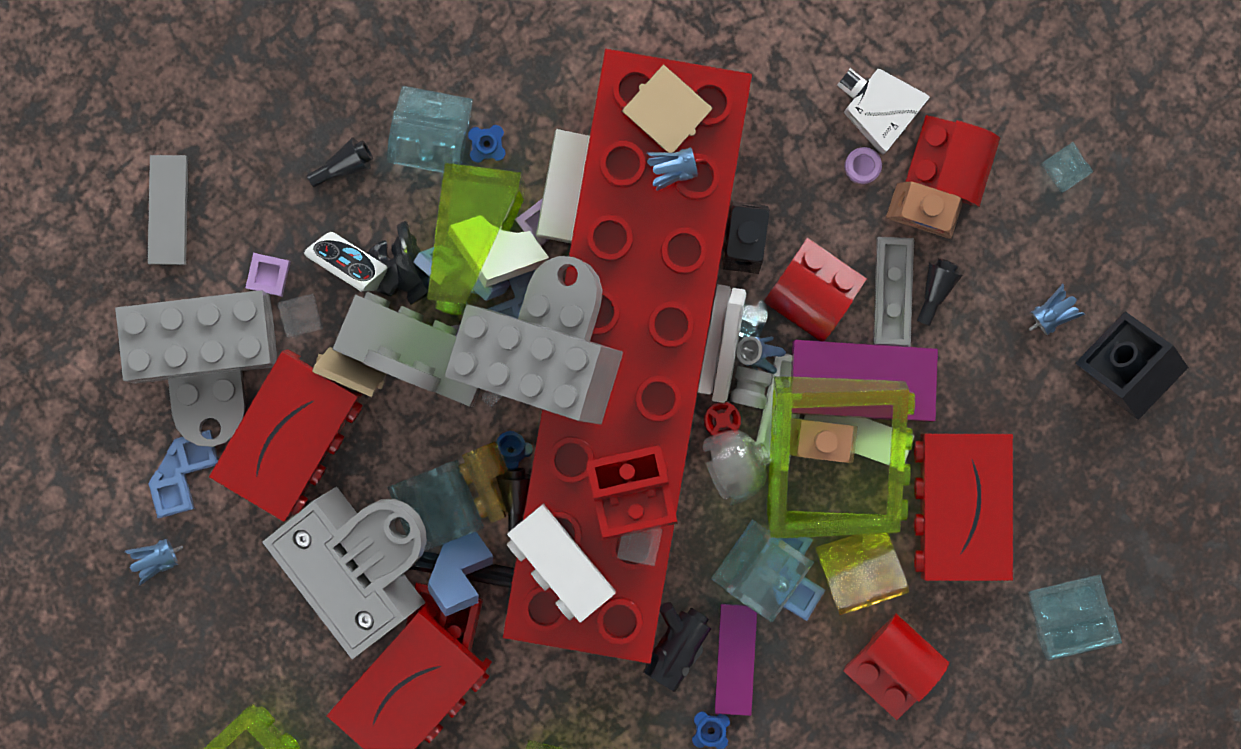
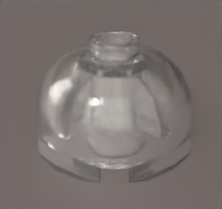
M736 430L721 432L704 440L703 450L704 452L711 450L713 459L706 463L708 470L723 499L732 498L729 505L734 506L748 500L764 487L767 478L766 465L771 460L763 443L757 444L750 435Z

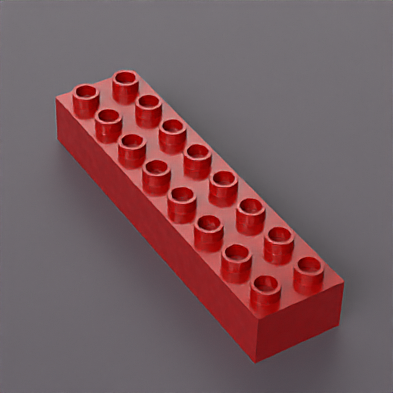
M605 48L569 257L578 258L591 265L599 276L602 286L601 306L590 341L622 351L623 355L602 424L578 421L542 409L523 520L544 503L615 589L616 594L582 622H579L575 616L569 620L555 602L560 598L550 587L545 591L531 575L535 568L527 558L522 561L516 558L503 638L651 663L674 524L603 540L586 461L660 445L675 513H677L752 74ZM664 64L713 109L695 128V135H689L674 152H680L682 149L691 147L695 160L705 158L704 162L696 163L698 176L684 181L678 180L656 191L657 186H653V181L664 174H655L653 172L654 166H650L647 160L654 158V156H649L647 152H668L626 116L622 110L640 91V84H646ZM575 266L567 268L564 282L566 286L573 285L577 280L578 272Z

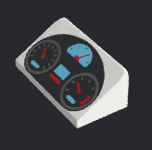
M334 232L325 234L304 252L306 257L361 292L377 290L388 269L386 265Z

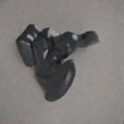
M403 221L397 225L398 236L391 245L393 258L390 259L388 257V244L386 240L375 244L367 254L388 268L377 291L387 296H393L397 293L398 288L408 292L407 300L412 305L435 292L442 285H439L414 263L421 249L417 246L415 236L410 233L407 221Z

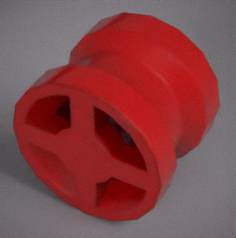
M728 402L712 404L704 415L706 430L718 438H727L734 435L741 424V416L738 409Z

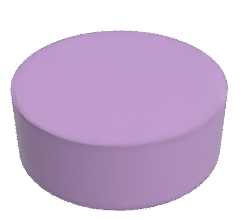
M867 147L853 150L845 161L846 175L857 184L871 183L879 176L882 169V161L878 153Z

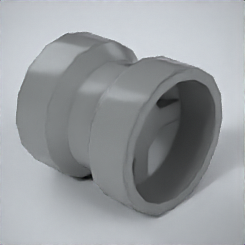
M737 366L735 378L738 382L736 389L731 392L729 402L765 409L767 398L764 393L765 388L771 383L772 374Z

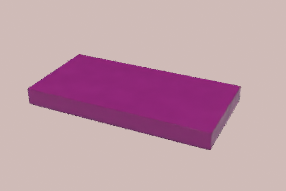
M794 340L792 341L789 414L934 422L936 417L938 349Z

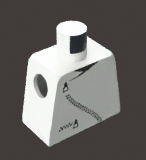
M850 68L837 84L839 88L853 98L844 111L845 115L882 155L888 151L930 98L922 91L881 69H877L867 82Z

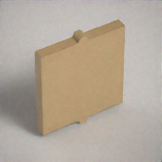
M663 64L646 84H640V91L622 112L668 153H674L689 135H695V128L713 108Z
M329 347L323 355H318L317 363L312 372L371 397L377 388L382 389L383 380L386 377V373L332 350V347Z

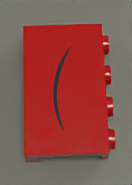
M289 349L280 353L209 478L283 522L304 509L308 502V498L304 494L309 485L316 486L327 469V467L322 465L328 453L335 455L345 438L340 432L347 421L353 424L363 408V405L359 403L363 395L362 393L352 391L340 383L312 372L313 367L301 361V356Z
M920 434V441H915L914 461L915 463H920V477H915L914 496L915 499H920V514H915L914 532L915 536H921V550H915L914 553L915 572H921V579L925 581H1013V434Z
M428 603L424 605L326 715L363 749H416L423 740L430 743L443 729L439 722L446 714L453 718L466 704L467 701L462 698L470 688L476 693L490 677L485 671L492 661L487 657L483 662L480 661L433 618L438 612Z

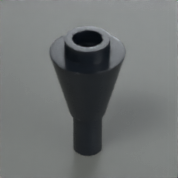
M352 137L326 162V165L309 173L307 178L310 184L316 187L332 177L337 178L371 169L369 161L373 160L372 153L363 140L358 142Z
M938 258L937 263L929 262L924 294L925 301L918 316V322L928 326L931 325L938 306L943 303L963 276L957 272L959 265L942 258Z
M519 467L515 470L503 469V474L496 476L505 510L508 513V532L523 521L522 512L525 510L531 478L530 474H525L524 468Z

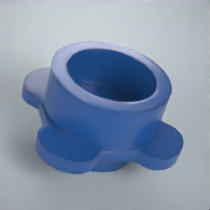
M493 125L490 129L473 127L469 130L468 137L472 141L473 149L470 152V157L474 162L480 163L484 159L500 161L505 157L506 151L502 147L501 141L504 131L500 126ZM484 141H490V146L485 147L483 145Z
M507 431L497 438L496 444L491 445L489 448L490 456L494 459L498 458L503 462L507 470L517 469L519 462L524 457H529L533 453L532 445L525 443L524 438L514 431ZM514 449V452L509 453L508 450Z
M699 712L695 715L694 722L697 726L696 734L692 737L693 744L698 748L708 746L724 749L728 745L726 727L730 724L729 717L726 714L711 716L705 712ZM713 727L715 729L714 733L709 734L708 728Z

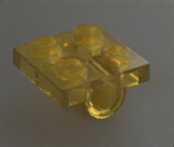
M494 441L463 454L464 463L459 464L467 485L474 483L479 494L478 497L474 498V502L481 518L489 517L491 523L508 515L492 478L508 472L498 445Z
M885 525L816 547L818 558L839 615L909 593L907 581Z

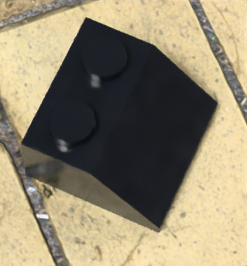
M1126 311L1075 363L1116 404L1138 420L1189 368L1174 345Z

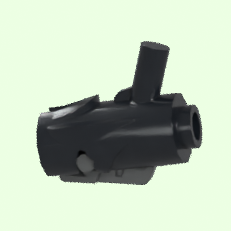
M666 602L660 606V613L668 629L654 648L651 663H646L643 673L676 692L681 682L689 673V669L702 654V644L711 628L706 626L709 618L695 609L690 608L688 613L681 610L677 614L673 604Z

